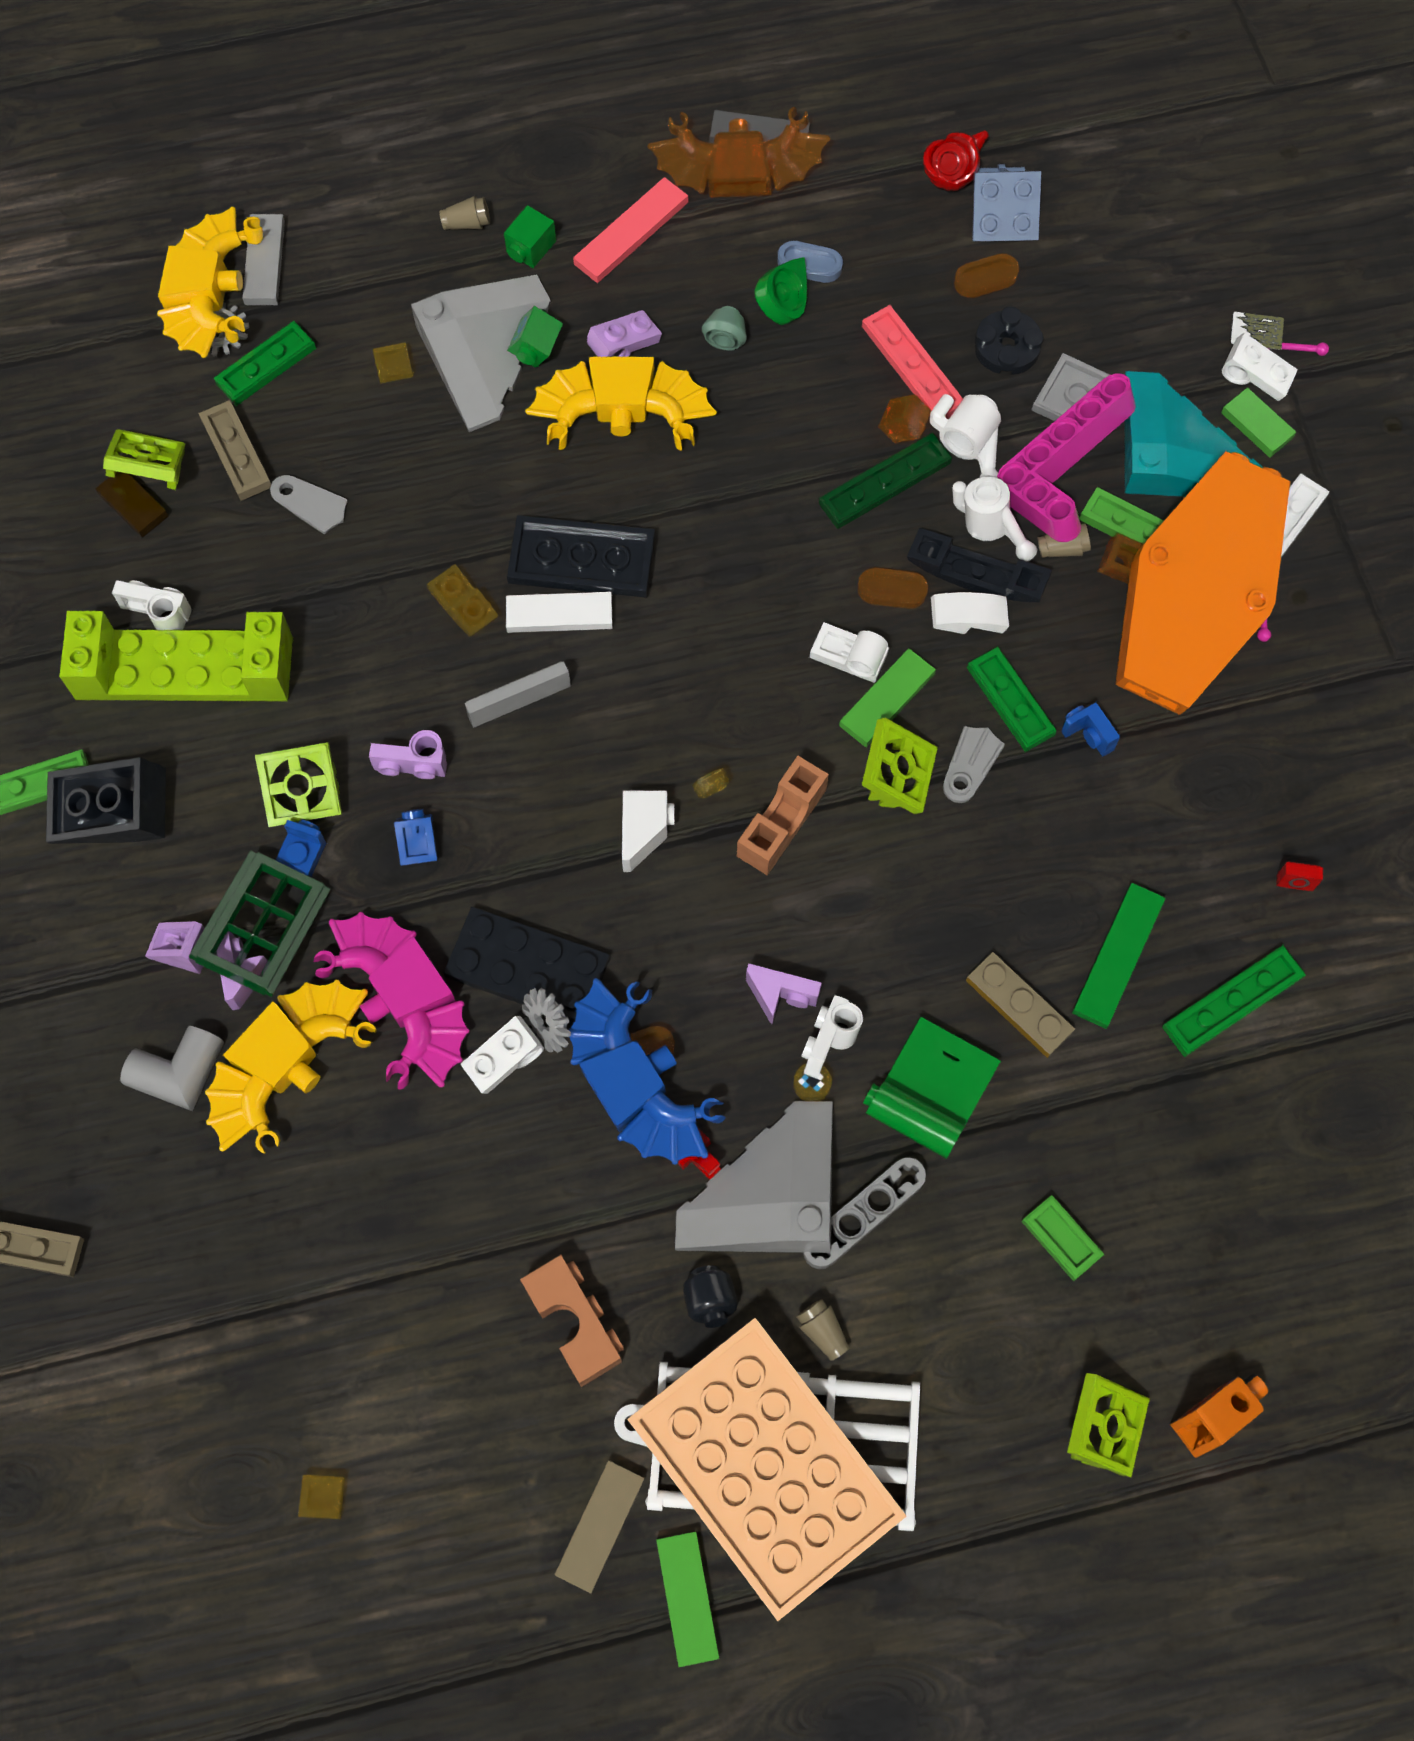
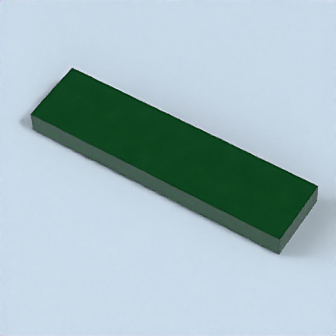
M931 433L820 497L819 505L835 527L840 529L951 464L952 457L936 436Z

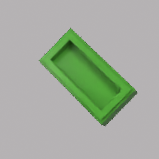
M1248 387L1225 405L1221 412L1269 458L1290 442L1296 434L1292 427Z
M1052 1195L1021 1221L1073 1281L1104 1255Z

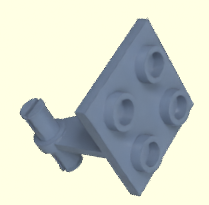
M998 164L997 168L979 167L978 172H974L973 242L1039 240L1041 171H1025V167H1005V164Z

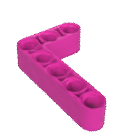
M1115 373L1104 378L1003 465L998 472V479L1006 483L1009 488L1010 507L1058 542H1068L1075 539L1081 532V523L1075 502L1052 483L1135 411L1136 404L1130 379L1126 375Z

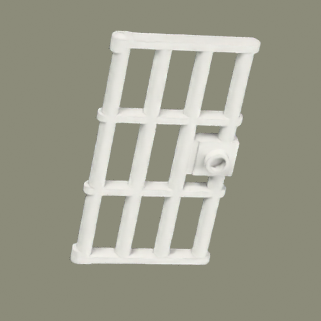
M660 1362L657 1395L666 1389V1383H673L691 1368L668 1366V1362ZM797 1372L813 1394L827 1395L826 1411L833 1420L835 1396L910 1402L909 1426L835 1421V1423L847 1438L908 1443L907 1468L879 1465L868 1466L880 1482L906 1484L905 1509H902L907 1517L896 1526H898V1530L914 1531L916 1525L914 1499L920 1382L912 1381L911 1385L849 1381L837 1380L836 1375H828V1379L811 1378L810 1373ZM652 1453L650 1489H648V1497L645 1500L647 1510L662 1511L663 1507L694 1509L682 1492L658 1490L661 1464Z

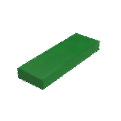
M292 321L215 376V383L237 406L316 349L315 343L295 321Z
M998 647L968 663V671L1025 752L1055 736L1057 730Z

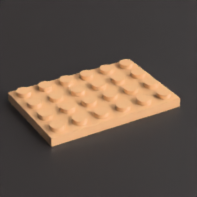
M756 1318L752 1319L627 1419L777 1621L907 1517Z

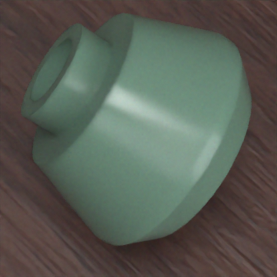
M724 306L716 309L702 326L705 340L718 349L735 350L744 345L747 339L745 320L734 307Z

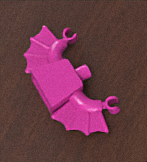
M359 912L358 915L347 920L330 919L329 925L341 952L337 956H334L329 951L323 950L318 952L313 962L326 961L330 966L317 969L315 975L319 978L329 977L333 973L334 967L342 966L343 969L361 968L370 975L368 979L377 992V995L359 1006L368 1021L373 1024L391 1013L400 1028L405 1027L408 1040L401 1053L402 1059L400 1061H393L387 1066L386 1082L390 1080L393 1074L400 1073L403 1076L398 1082V1089L405 1088L409 1082V1067L413 1063L417 1064L437 1086L444 1087L447 1073L452 1067L463 1061V1058L460 1056V1047L465 1036L469 1033V1029L462 1018L464 1002L462 1000L455 1001L451 990L416 941L417 933L401 928L393 920V917L375 919L364 915L363 912Z

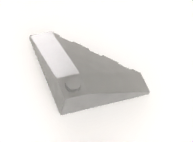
M537 275L444 291L411 304L416 328L469 432L501 419L505 410L504 405L501 404L507 390L513 391L522 371V367L518 365L520 361L515 355L507 351L521 318L533 306L546 313L548 312L551 300Z
M794 1101L784 1110L785 1115L770 1129L766 1127L745 1147L746 1151L730 1166L726 1164L706 1183L707 1188L691 1203L689 1201L684 1203L677 1210L675 1250L831 1253L833 1101Z

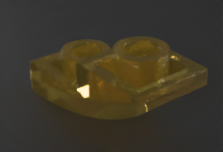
M456 564L427 583V589L469 637L498 618V614L478 588H473Z

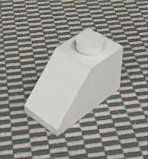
M623 791V872H631L667 838V825H674V803H667V791Z

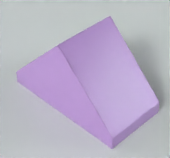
M196 921L159 923L145 957L200 974L203 966L190 959L189 954L205 928Z

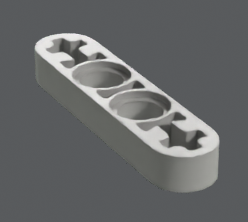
M903 1158L892 1165L831 1217L832 1231L835 1237L844 1243L845 1246L839 1248L836 1241L831 1245V1253H827L829 1258L826 1260L822 1256L815 1259L812 1257L811 1252H804L803 1256L806 1262L816 1269H826L833 1265L921 1189L926 1178L923 1165L913 1158ZM904 1168L906 1171H910L913 1168L917 1172L914 1177L916 1184L912 1185L910 1182H905L897 1191L903 1195L898 1199L894 1189L884 1181L889 1179L891 1184L894 1185L902 1175L899 1169ZM882 1191L888 1195L890 1205L886 1210L875 1211L870 1207L868 1197L872 1192ZM847 1215L855 1216L861 1223L860 1232L855 1236L844 1235L839 1229V1221L842 1217Z

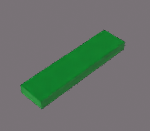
M1131 883L1072 1014L1107 1029L1166 899L1165 897Z
M1282 945L1165 1023L1162 1028L1185 1058L1296 984L1306 974Z

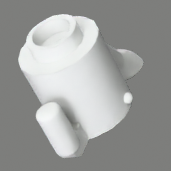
M944 394L930 413V424L940 431L939 435L942 444L949 452L959 458L967 460L977 459L981 470L980 478H998V472L995 467L998 426L1001 422V415L996 403L985 395H967L951 417L946 419L945 415L954 404V399L950 395Z
M981 477L973 480L967 487L961 481L953 484V503L957 509L965 513L966 527L972 537L982 541H992L1006 535L1016 546V555L1020 560L1030 561L1037 554V546L1025 538L1010 510V491L1006 483L995 477Z

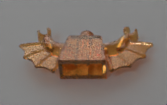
M792 107L788 112L790 125H787L776 138L763 141L761 132L748 131V122L745 119L736 118L729 122V132H719L715 135L713 144L698 140L693 132L687 129V114L680 112V119L684 124L680 126L675 125L671 117H669L668 123L669 131L674 135H678V138L652 142L647 147L657 157V169L670 174L676 186H689L703 194L708 180L710 198L771 195V176L778 191L790 182L803 181L807 171L812 166L822 163V149L831 138L828 135L799 132V130L806 128L809 123L808 113L805 111L804 117L796 121L794 117L797 110L796 107Z

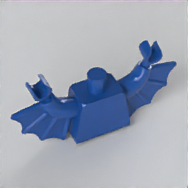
M593 979L590 992L585 998L574 1003L576 1019L569 1030L571 1032L569 1038L573 1045L571 1064L580 1065L581 1071L617 1130L621 1132L617 1139L635 1146L641 1153L642 1158L661 1156L670 1160L673 1165L690 1156L706 1159L708 1151L696 1125V1119L704 1118L712 1123L723 1122L726 1118L725 1116L715 1115L710 1117L709 1111L712 1106L724 1103L715 1098H708L702 1102L700 1107L694 1108V1104L678 1105L671 1101L664 1094L666 1092L665 1085L659 1075L677 1064L672 1053L664 1045L646 1056L637 1041L632 1042L628 1029L630 1021L636 1013L634 1009L638 1004H646L651 1000L652 990L648 989L641 1000H637L634 996V991L640 982L631 983L626 991L628 1000L624 1004L620 1003L599 979Z

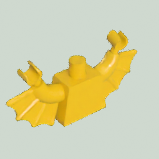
M230 207V209L220 214H206L205 218L198 225L184 230L183 237L176 246H168L158 298L164 309L159 310L157 315L164 322L163 335L175 339L178 342V349L180 351H195L202 358H206L216 333L225 332L226 339L230 343H236L239 341L238 333L232 330L238 329L241 332H245L244 322L240 317L231 316L225 319L215 314L214 311L222 309L225 291H241L243 288L241 272L239 270H227L223 260L228 252L242 245V241L246 240L249 244H259L262 241L263 228L260 227V219L258 217H248L243 222L244 230L237 232L235 207Z
M589 357L591 382L584 361H580L579 364L570 369L556 370L554 376L547 384L536 387L535 401L525 410L527 415L557 419V423H552L548 426L547 445L550 444L552 439L558 438L560 439L559 450H563L567 445V427H571L579 416L595 411L598 421L611 422V433L620 437L631 433V422H644L647 412L663 416L668 421L670 427L674 428L675 446L680 451L682 450V439H689L692 445H695L693 427L690 424L684 423V421L715 416L717 414L716 409L708 403L706 397L708 389L706 387H701L693 382L687 370L672 369L663 361L659 363L656 374H654V357Z
M339 980L321 986L305 982L296 992L277 997L278 1002L291 1021L278 1005L272 1001L223 1054L233 1067L223 1062H217L215 1079L210 1087L205 1090V1094L208 1096L211 1104L209 1119L206 1120V1124L211 1125L217 1132L220 1151L227 1150L252 1129L258 1132L255 1143L260 1152L266 1153L261 1141L263 1136L267 1134L273 1136L277 1147L280 1146V1136L276 1132L269 1130L267 1126L269 1119L265 1112V1106L272 1091L274 1090L281 1094L293 1083L304 1093L310 1092L320 1080V1075L308 1066L316 1056L312 1047L328 1037L346 1039L347 1036L352 1037L354 1043L361 1048L371 1045L372 1042L360 1039L358 1032L360 1030L376 1032L373 1024L363 1022L357 1025V1027L350 1026L352 1017L368 994L367 989H349L343 986Z

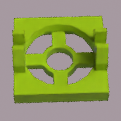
M117 429L104 456L103 469H106V476L115 478V474L118 471L167 481V488L176 490L179 482L181 462L185 452V443ZM143 450V451H149V452H151V453H142V452H139V451ZM120 453L130 454L136 459L120 456ZM160 460V461H166V462H170V463L167 464V465H164V464H159V463H154V462H149V461Z
M886 717L878 719L862 781V786L870 790L868 800H880L879 806L902 807L913 814L922 813L938 747ZM893 743L892 749L900 751L892 753L885 749L886 744ZM899 756L905 757L908 762L909 770L906 775H903L898 769L897 761ZM882 762L890 765L891 772L894 775L892 786L887 785L882 776ZM905 779H915L916 782L909 792L902 793Z
M329 742L255 755L269 827L284 825L287 820L299 822V820L307 821L342 814L339 799V782L336 779L337 772L334 762H332ZM299 757L315 762L323 770L324 775L311 777L307 772L302 771ZM288 760L290 773L285 777L284 782L274 783L272 776L275 769L283 761ZM295 774L305 776L309 782V788L303 795H294L289 791L288 781ZM327 786L322 801L315 808L309 810L307 796L312 792V789ZM286 793L289 797L295 799L297 812L282 807L277 802L276 794Z
M1086 1373L1067 1453L1071 1454V1459L1082 1461L1081 1463L1107 1469L1122 1476L1131 1477L1150 1398L1097 1374ZM1103 1396L1111 1398L1108 1410H1105L1102 1414L1095 1411L1099 1398ZM1112 1415H1115L1118 1421V1429L1116 1434L1110 1437L1107 1431V1422ZM1092 1425L1098 1427L1099 1434L1102 1437L1098 1453L1089 1438ZM1123 1438L1121 1445L1112 1454L1114 1443L1121 1441Z

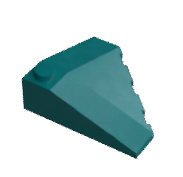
M1125 371L1124 375L1130 379L1136 404L1135 411L1124 421L1125 493L1186 497L1225 451L1240 453L1246 456L1250 463L1263 468L1256 460L1250 459L1237 447V443L1223 430L1211 424L1202 415L1203 412L1189 399L1177 393L1168 384L1169 381L1160 373Z

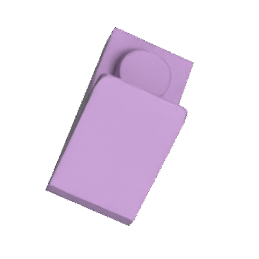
M228 931L216 951L217 956L234 963L243 948L240 937L235 938ZM263 955L244 959L240 967L260 976L267 960ZM221 975L225 1001L232 1010L240 1009L253 990Z
M748 964L746 982L771 1024H773L780 997L786 999L788 1004L798 1008H807L808 1005L816 1007L821 982L753 964Z

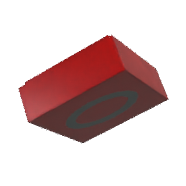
M1288 861L1277 874L1276 886L1314 891L1323 880V867Z

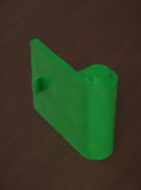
M920 1017L886 1080L883 1081L881 1086L873 1084L863 1102V1104L869 1106L866 1114L947 1159L1001 1061Z

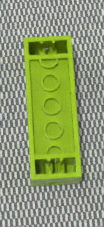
M67 611L59 677L75 700L288 701L293 636L283 612H246L245 631L114 630L103 611Z

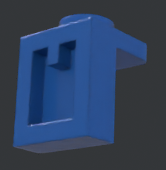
M1096 702L1087 708L1083 705L1078 706L1066 715L1061 731L1065 738L1083 729V735L1088 745L1093 749L1097 748L1102 757L1115 750L1120 736Z
M423 809L401 812L402 818L394 821L400 865L437 861L432 814L424 815Z
M287 820L284 826L287 836L276 861L312 877L326 846V841L317 825L306 820H299L298 823Z

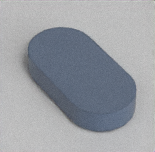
M789 241L784 243L778 250V266L790 260L805 257L807 279L829 283L838 279L842 273L843 260L841 255L834 249L799 241Z

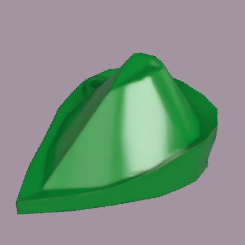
M805 257L790 260L770 269L758 280L755 287V299L759 307L768 318L779 325L789 324L804 313L807 301Z

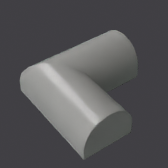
M188 1026L172 1061L138 1048L132 1050L122 1067L121 1083L127 1087L193 1111L224 1045V1041L203 1029Z

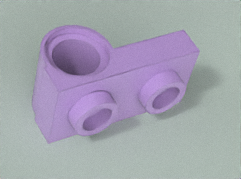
M641 310L590 327L587 344L597 357H629L633 351L659 343L662 333L648 315Z
M422 730L414 734L410 740L409 747L371 743L370 761L374 770L383 775L396 776L399 773H409L421 779H433L435 776L445 777L447 768L446 754L441 738L431 730ZM431 747L436 749L430 756L419 755L425 748Z

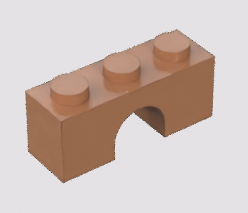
M797 756L778 783L777 792L763 815L756 814L738 840L737 857L768 876L826 792L829 774Z
M562 1255L520 1279L542 1319L558 1310H568L579 1318L580 1326L576 1337L559 1349L581 1387L622 1363L618 1353L624 1350V1347L613 1329L605 1332L599 1321V1318L604 1316V1313L593 1294L586 1298L579 1284L585 1280L574 1261L566 1264Z

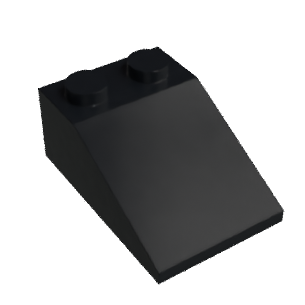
M138 757L48 772L46 843H125L165 838L166 767Z

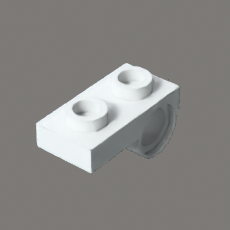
M1243 333L1234 342L1222 368V374L1228 381L1235 384L1244 385L1251 382L1279 401L1287 395L1298 369L1248 334Z
M116 580L112 591L121 609L148 614L156 630H183L192 611L185 595L174 588L165 587L161 590L151 588L140 581L132 580L127 583ZM172 611L170 615L160 617L164 612Z
M823 622L810 651V658L875 683L888 655L889 647L887 641L874 632L860 631L856 635Z
M834 995L829 1008L822 1005L814 1027L820 1029L817 1038L809 1036L801 1056L808 1059L804 1074L818 1079L830 1047L843 1050L855 1043L863 1022V1015L856 1005L848 1002L849 1000ZM836 1023H843L849 1028H841Z
M515 1016L460 1065L480 1092L488 1094L514 1070L534 1061L544 1051V1047L523 1018Z

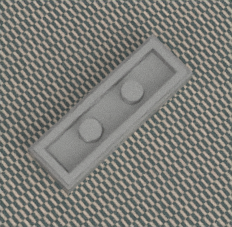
M250 214V217H258L260 219V227L263 228V239L259 244H249L247 242L242 299L245 305H278L285 220L283 214Z
M561 661L466 701L465 707L473 728L571 687L569 671L564 661Z

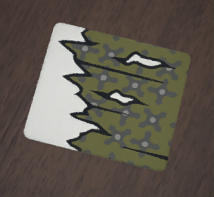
M1234 312L1231 343L1234 344L1237 337L1246 333L1266 348L1280 350L1282 349L1284 318Z

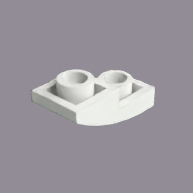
M957 592L934 594L931 597L933 628L965 634L972 627L1003 633L1009 627L1006 596Z

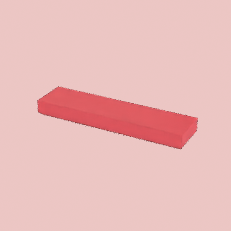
M664 177L573 257L574 265L598 284L688 203V195Z
M888 305L863 319L862 328L929 415L944 394H948L954 399V404L945 415L946 419L950 418L963 400L962 396L892 306Z

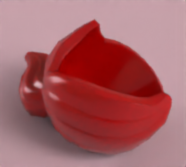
M984 130L972 136L963 132H953L948 134L945 140L939 139L931 142L923 154L924 170L930 181L936 187L946 191H958L971 183L974 179V172L979 170V151L989 136L988 132Z

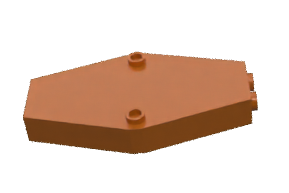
M1225 451L1136 552L1131 563L1115 685L1180 715L1190 708L1270 616L1276 603L1290 481L1282 478L1278 471L1268 467L1261 468L1250 463V460L1240 453Z

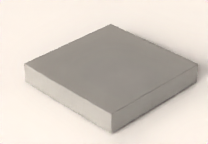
M1063 353L1035 400L1032 411L1055 421L1099 382L1109 376V374Z

